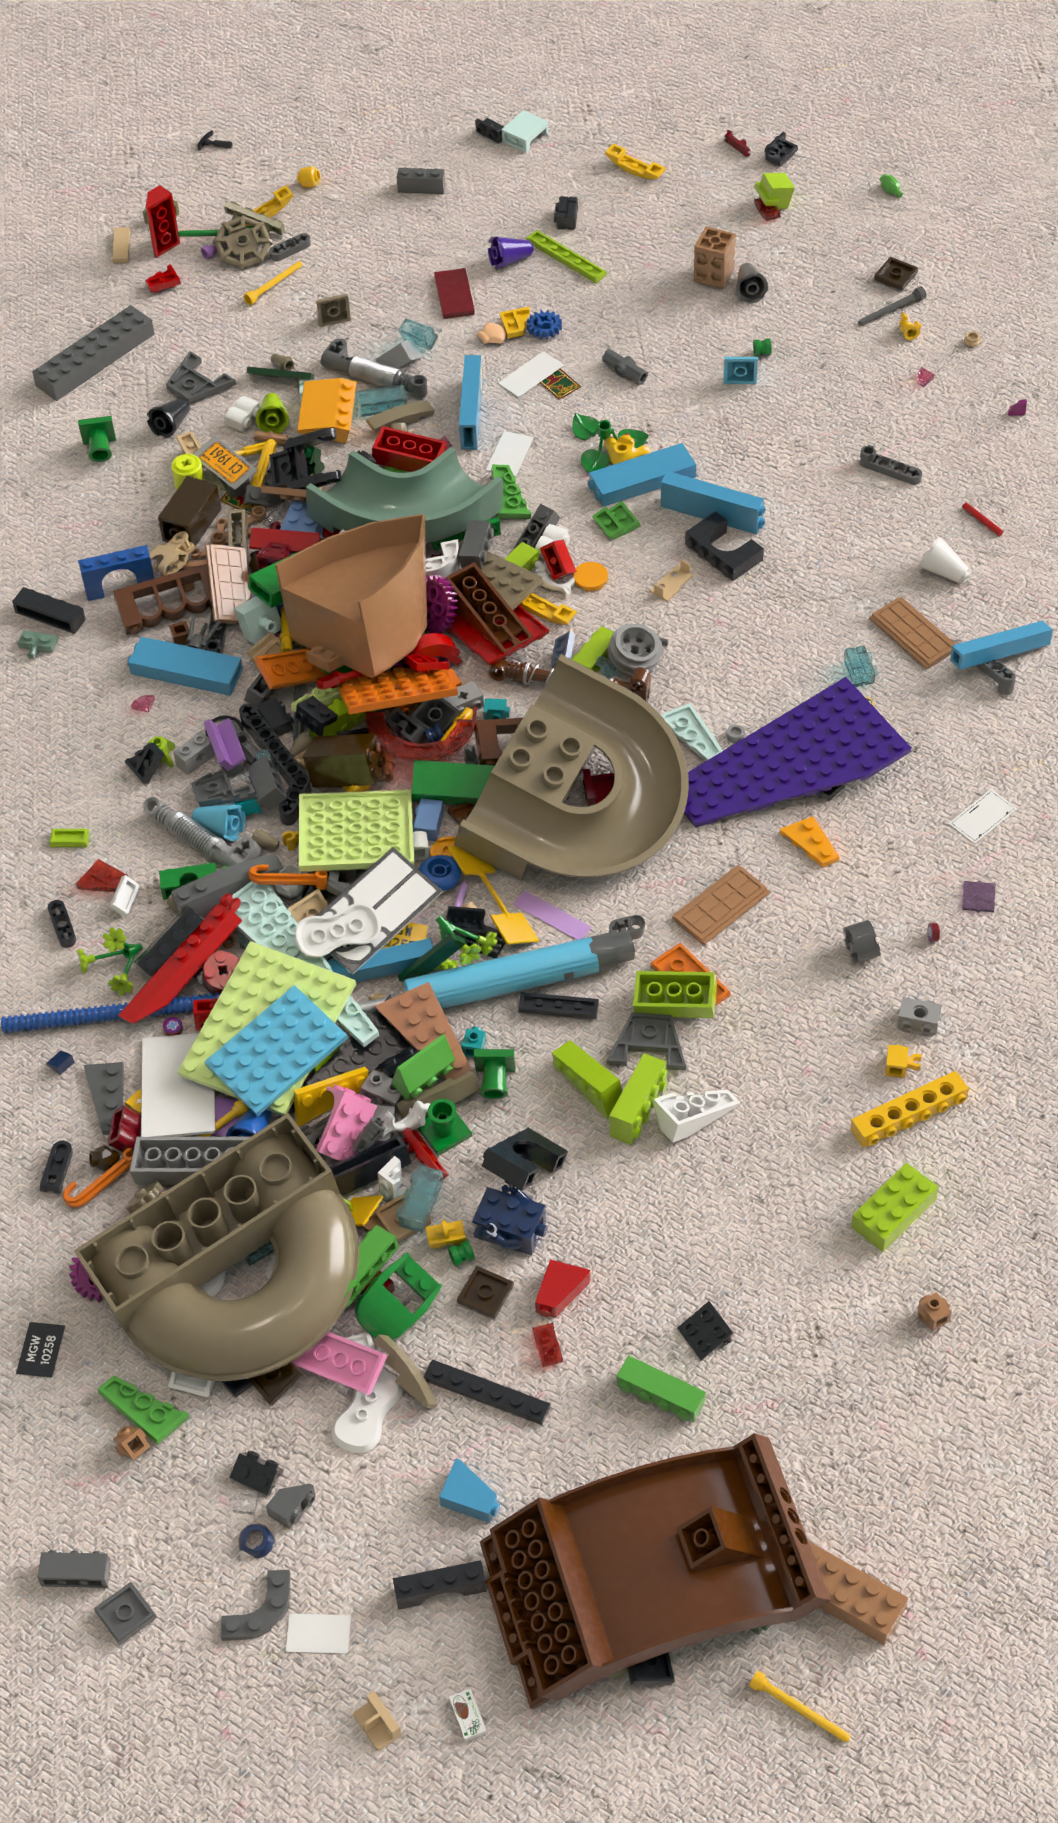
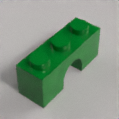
M205 863L159 871L163 900H167L172 895L171 891L216 872V863Z

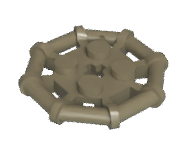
M242 215V217L221 223L222 226L216 238L213 239V244L216 246L222 262H227L240 267V269H244V267L264 261L269 247L273 244L264 222H258ZM246 224L251 225L254 228L249 229L247 228ZM228 231V237L223 238L225 232ZM261 232L263 238H259L257 233ZM240 239L247 240L244 244L240 243ZM223 244H227V251H224ZM259 244L263 245L260 253L257 251ZM233 254L235 257L240 258V260L234 259L230 256ZM252 254L255 256L244 261V257L250 256Z

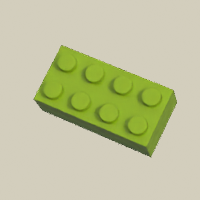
M636 971L633 1000L634 1011L636 1013L671 1015L677 1018H714L717 991L715 972Z
M645 1053L642 1055L609 1115L610 1137L632 1145L635 1139H639L642 1133V1126L644 1123H648L651 1116L650 1111L652 1107L654 1108L653 1100L659 1098L660 1093L666 1090L668 1084L666 1081L668 1074L666 1061Z
M906 1162L852 1215L851 1228L884 1252L937 1199L938 1186Z

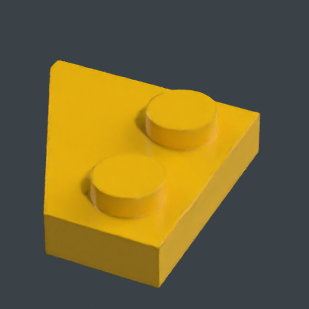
M530 307L499 313L508 339L524 335L527 319L530 315Z

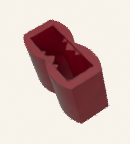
M126 1106L116 1109L111 1120L112 1128L108 1135V1145L121 1152H124L127 1148H132L134 1152L136 1137H140L142 1115Z

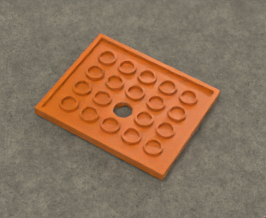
M396 667L392 671H384L374 678L362 675L346 680L345 683L337 684V690L349 715L458 695L457 687L447 670H427V673H418L410 667Z

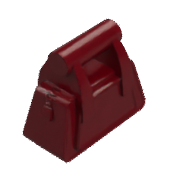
M269 542L256 555L257 566L265 568L289 557L290 545Z

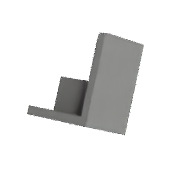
M412 339L398 344L375 360L379 364L398 369L410 361L421 358L422 355Z

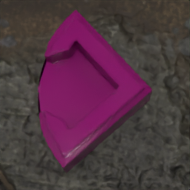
M1027 399L1019 400L1018 403L1013 406L1011 405L1008 409V416H1025Z

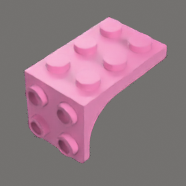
M334 1085V1088L327 1086L326 1090L334 1095V1106L316 1151L342 1161L357 1154L351 1146L360 1131L366 1126L370 1118L373 1117L377 1106L370 1103L372 1099L358 1095L350 1089Z

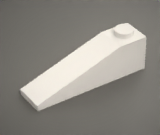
M728 1090L706 1091L702 1095H694L693 1092H688L686 1096H677L676 1093L667 1094L654 1099L653 1105L660 1130L672 1142H676L691 1136L738 1107L740 1102Z

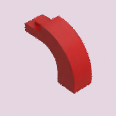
M438 633L422 635L415 649L408 654H422L428 657L442 656L457 666L463 662L459 656L460 651L456 648L452 639Z

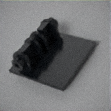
M710 1301L677 1327L701 1361L722 1343L727 1345L732 1341L731 1335L733 1331Z

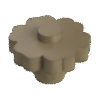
M155 1181L145 1188H141L134 1194V1197L125 1208L130 1214L155 1199L163 1187L158 1181Z

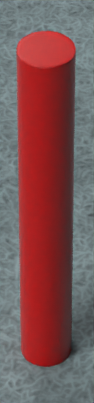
M967 502L962 505L964 510L998 536L1004 533L1001 528Z

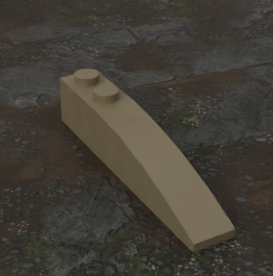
M245 509L228 510L229 546L246 549L249 574Z

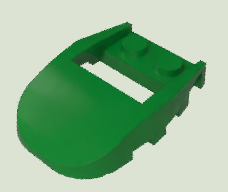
M408 1252L404 1253L397 1261L390 1264L376 1276L357 1302L355 1308L357 1321L374 1339L378 1335H388L393 1341L400 1338L425 1314L443 1286L409 1256ZM393 1273L400 1277L424 1300L413 1314L383 1286Z

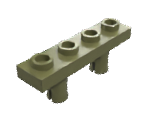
M226 201L224 204L225 213L233 216L231 220L245 215V217L258 222H264L268 235L270 231L279 235H283L285 231L284 224L278 219L273 220L263 213L258 214L251 208H243L233 201ZM261 232L258 234L259 238H263Z

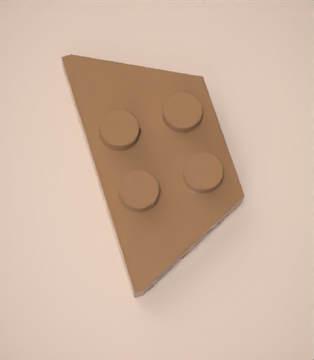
M262 486L261 493L280 496V499L290 500V502L293 500L307 503L306 490Z
M424 1181L377 1208L369 1217V1221L360 1227L372 1231L378 1225L395 1235L397 1242L400 1243L431 1225L427 1183Z

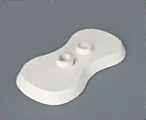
M357 903L332 916H310L304 918L295 927V940L298 948L304 955L322 957L342 945H361L374 941L380 934L381 923L377 912L370 905Z
M382 1368L370 1396L357 1390L353 1391L350 1405L337 1417L332 1425L331 1437L336 1445L349 1452L366 1453L378 1444L384 1417L398 1403L404 1389L395 1382L398 1375Z

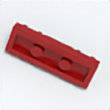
M407 1127L403 1131L406 1138L402 1140L406 1145L409 1143L407 1148L409 1154L415 1151L417 1153L415 1155L422 1164L425 1163L427 1167L421 1170V1174L426 1176L430 1172V1177L426 1180L429 1183H434L437 1177L444 1180L449 1176L447 1171L418 1131Z

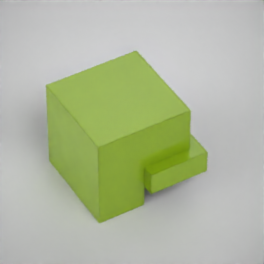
M763 173L761 181L755 182L754 185L765 206H776V209H788L795 187L786 173Z

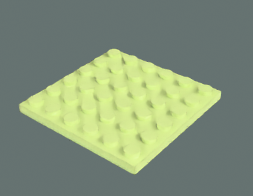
M411 790L299 794V872L369 869L392 847L397 849L414 865Z

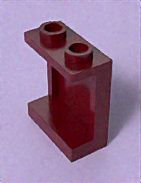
M583 769V785L587 807L598 804L610 794L614 785V773L591 775L590 769Z

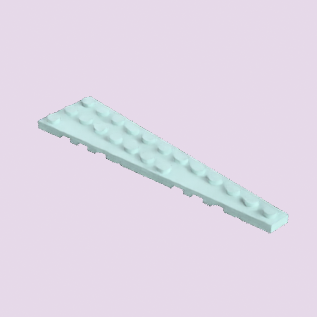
M251 881L232 895V899L236 897L241 900V905L235 912L242 919L237 929L250 941L332 971L323 956L309 957L300 951L295 940V927L298 922L295 921L291 912L283 905L282 900L275 894L271 885H261ZM350 995L336 1022L365 1047L379 1036V1032L365 1012L361 1010L359 1004Z

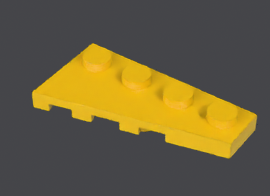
M364 1066L294 1090L295 1123L298 1127L333 1108L334 1095L326 1090L327 1086L334 1088V1085L350 1089L357 1094L361 1092V1086L368 1078L369 1070Z

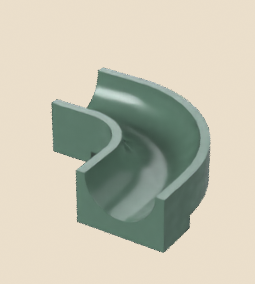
M452 447L424 468L408 473H396L382 469L353 450L349 453L346 469L341 476L342 480L337 482L331 489L324 492L311 483L306 486L307 516L332 533L338 529L348 531L371 522L424 514L425 543L445 539L466 530L469 520L484 521L491 519L502 510L503 479L497 476L486 486L479 485L462 469L456 450Z

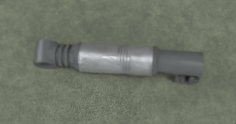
M344 339L333 340L321 356L322 366L347 373L352 378L393 390L401 389L410 392L415 398H423L428 394L427 378L425 376H412L394 367L357 356L349 357L347 342Z

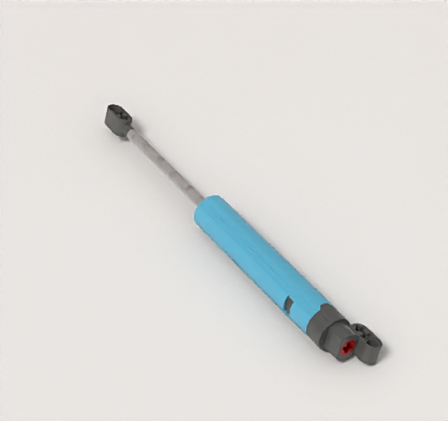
M639 915L619 918L610 923L608 933L405 979L403 982L404 992L429 982L441 1008L445 1009L617 969L618 963L634 960L635 948L633 940L643 936L645 920ZM638 925L640 928L635 929L632 926ZM387 997L358 1004L361 1010L367 1014L376 1010L375 1005L384 1002Z

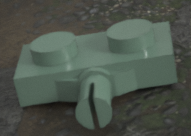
M24 630L18 640V646L29 649L27 657L34 659L37 652L45 651L52 653L58 638L56 635Z

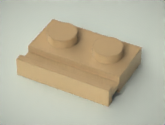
M268 632L246 652L256 667L254 659L257 656L281 653V641L278 637H275L274 632Z

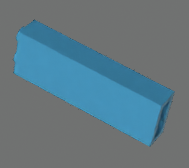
M465 355L459 420L461 450H478L483 382L481 355Z
M680 443L589 472L588 486L590 490L594 491L596 500L600 501L604 507L660 489L661 481L667 471L694 478L696 477L697 464L684 444Z
M670 471L666 472L661 481V507L702 519L716 511L727 520V526L756 535L759 529H762L765 519L763 516L766 510L764 498Z
M141 637L139 642L135 644L134 652L127 661L132 675L231 696L243 671L242 660L239 657Z

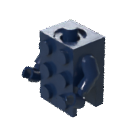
M507 1181L505 1183L509 1187L503 1185L501 1187L502 1191L487 1187L472 1220V1223L477 1224L473 1233L474 1238L499 1245L504 1250L512 1249L532 1256L540 1236L545 1237L548 1226L545 1225L546 1205L533 1201L517 1187L515 1188V1186Z

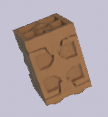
M707 226L704 228L694 246V282L724 289L735 269V260H733L735 256L734 247L736 245L735 233Z

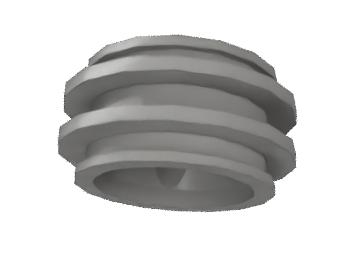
M627 624L619 627L613 632L607 648L608 658L613 666L630 676L638 667L646 668L649 672H652L657 667L663 651L662 642L658 635L649 627L641 624Z

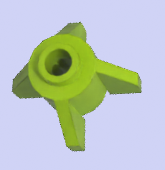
M161 736L151 738L148 743H155L164 753L160 763L165 762V764L172 768L174 765L169 753L175 749V743Z

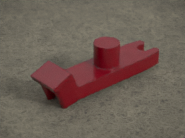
M727 130L724 142L731 145L744 156H750L748 152L751 150L746 146V140L742 139L739 141L733 136V131Z

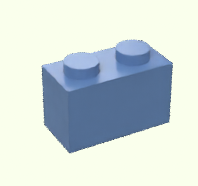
M421 798L419 806L416 805V820H412L413 831L427 832L428 841H436L438 838L444 814L443 801Z

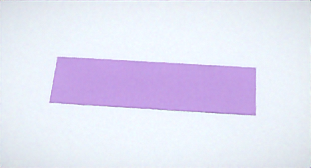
M525 890L513 903L516 907L576 940L583 939L592 928Z

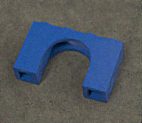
M147 545L78 560L88 601L105 598L102 581L108 573L114 570L126 569L132 571L136 576L137 584L155 579Z

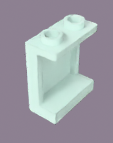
M523 110L502 128V142L527 153L530 150V142L540 133L546 135L548 133V121Z

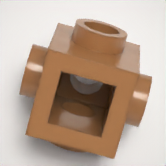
M937 1292L931 1296L926 1295L921 1298L917 1314L919 1319L926 1323L931 1331L950 1322L952 1311L949 1309V1304L945 1298H941Z
M125 1426L113 1438L117 1445L115 1449L121 1457L126 1456L132 1460L141 1456L150 1447L146 1441L147 1436L139 1427Z

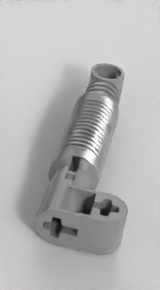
M148 797L143 802V810L151 818L157 820L171 834L212 861H218L222 865L229 867L257 858L261 853L260 846L250 837L241 838L232 849L221 837L215 835L183 812L174 811V809L167 806L157 797ZM244 852L247 856L244 857L241 854Z

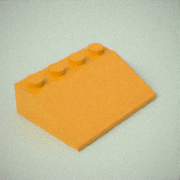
M343 378L305 381L297 432L307 434L324 428L336 429V439L333 441L346 444L351 427L356 382Z

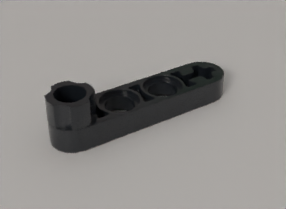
M211 611L208 633L217 623L213 619V611ZM220 623L219 626H222V628L216 630L208 642L205 643V650L223 654L227 623Z

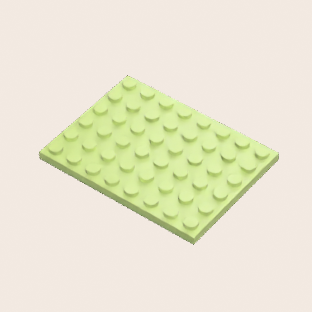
M250 941L179 1068V1076L238 1098L205 1065L204 1061L294 985L336 1023L356 985V981ZM309 1072L266 1110L281 1116L287 1114L294 1102V1090L302 1087Z

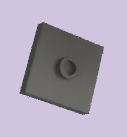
M132 1582L94 1608L95 1613L119 1645L157 1618L154 1611Z

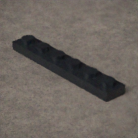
M433 1359L424 1375V1379L430 1384L543 1425L551 1407V1404Z

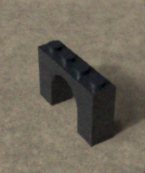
M715 511L685 532V544L701 558L708 561L712 567L722 572L725 577L734 581L763 561L764 548L753 539L732 551H722L715 548L712 543L727 533V520Z
M528 1127L511 1137L509 1136L504 1141L488 1147L483 1154L484 1161L482 1167L518 1189L524 1190L533 1184L539 1168L529 1161L550 1173H554L562 1168L568 1150Z

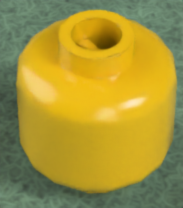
M314 166L301 168L299 174H297V181L304 188L315 187L321 181L320 171Z

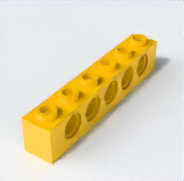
M955 1070L852 1118L850 1130L862 1148L868 1145H875L879 1140L885 1137H892L902 1129H909L921 1120L926 1121L936 1113H943L953 1105L962 1104L967 1099L969 1088Z

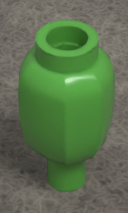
M883 174L880 177L881 187L888 194H895L898 198L902 197L903 193L900 191L898 181L892 175Z

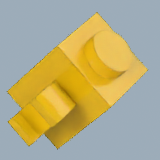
M888 1045L885 1076L905 1078L906 1068L919 1071L921 1064L914 1061L921 1062L922 1055L913 1054L908 1057L909 1047Z

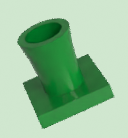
M112 416L78 420L83 445L89 444V459L95 462H103L110 459L112 452L108 442L116 441Z
M474 1049L476 1072H484L480 1095L487 1099L507 1097L506 1072H516L514 1049Z
M448 1099L433 1101L428 1107L429 1116L425 1118V1125L418 1128V1131L438 1156L472 1137L471 1130L457 1114L455 1104Z

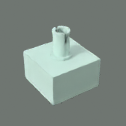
M257 596L234 608L244 638L254 645L268 632H274L273 634L281 630V619L276 606L270 608Z

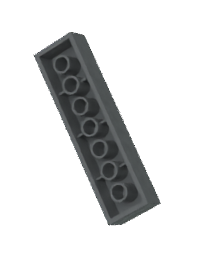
M128 306L33 370L35 386L58 401L153 336L155 333L152 319L133 306Z

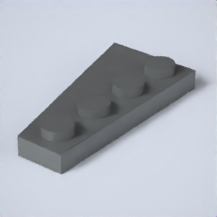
M123 1062L83 1065L102 1134L109 1135L112 1128L111 1120L114 1111L124 1106Z

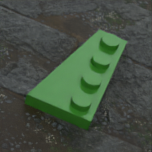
M492 464V480L497 476L503 479L502 510L496 514L497 517L531 519L532 514L526 507L527 503L521 496V490L516 485V479L510 466Z
M116 1376L111 1377L98 1388V1394L137 1428L139 1427L157 1445L189 1419V1413L183 1410L180 1412L174 1409L173 1405L155 1399V1396L137 1390L136 1386Z

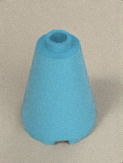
M237 804L197 807L192 813L193 820L227 841L238 840V834L243 832L246 822L245 812L241 811L242 806Z

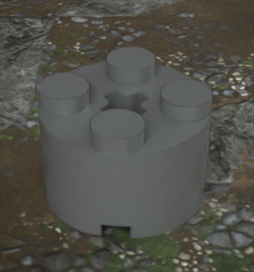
M861 921L842 928L846 938L844 939L847 950L852 952L850 956L853 964L881 956L879 943L876 942V934L870 921Z

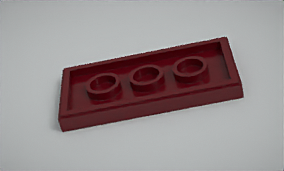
M466 268L434 272L443 319L475 315Z

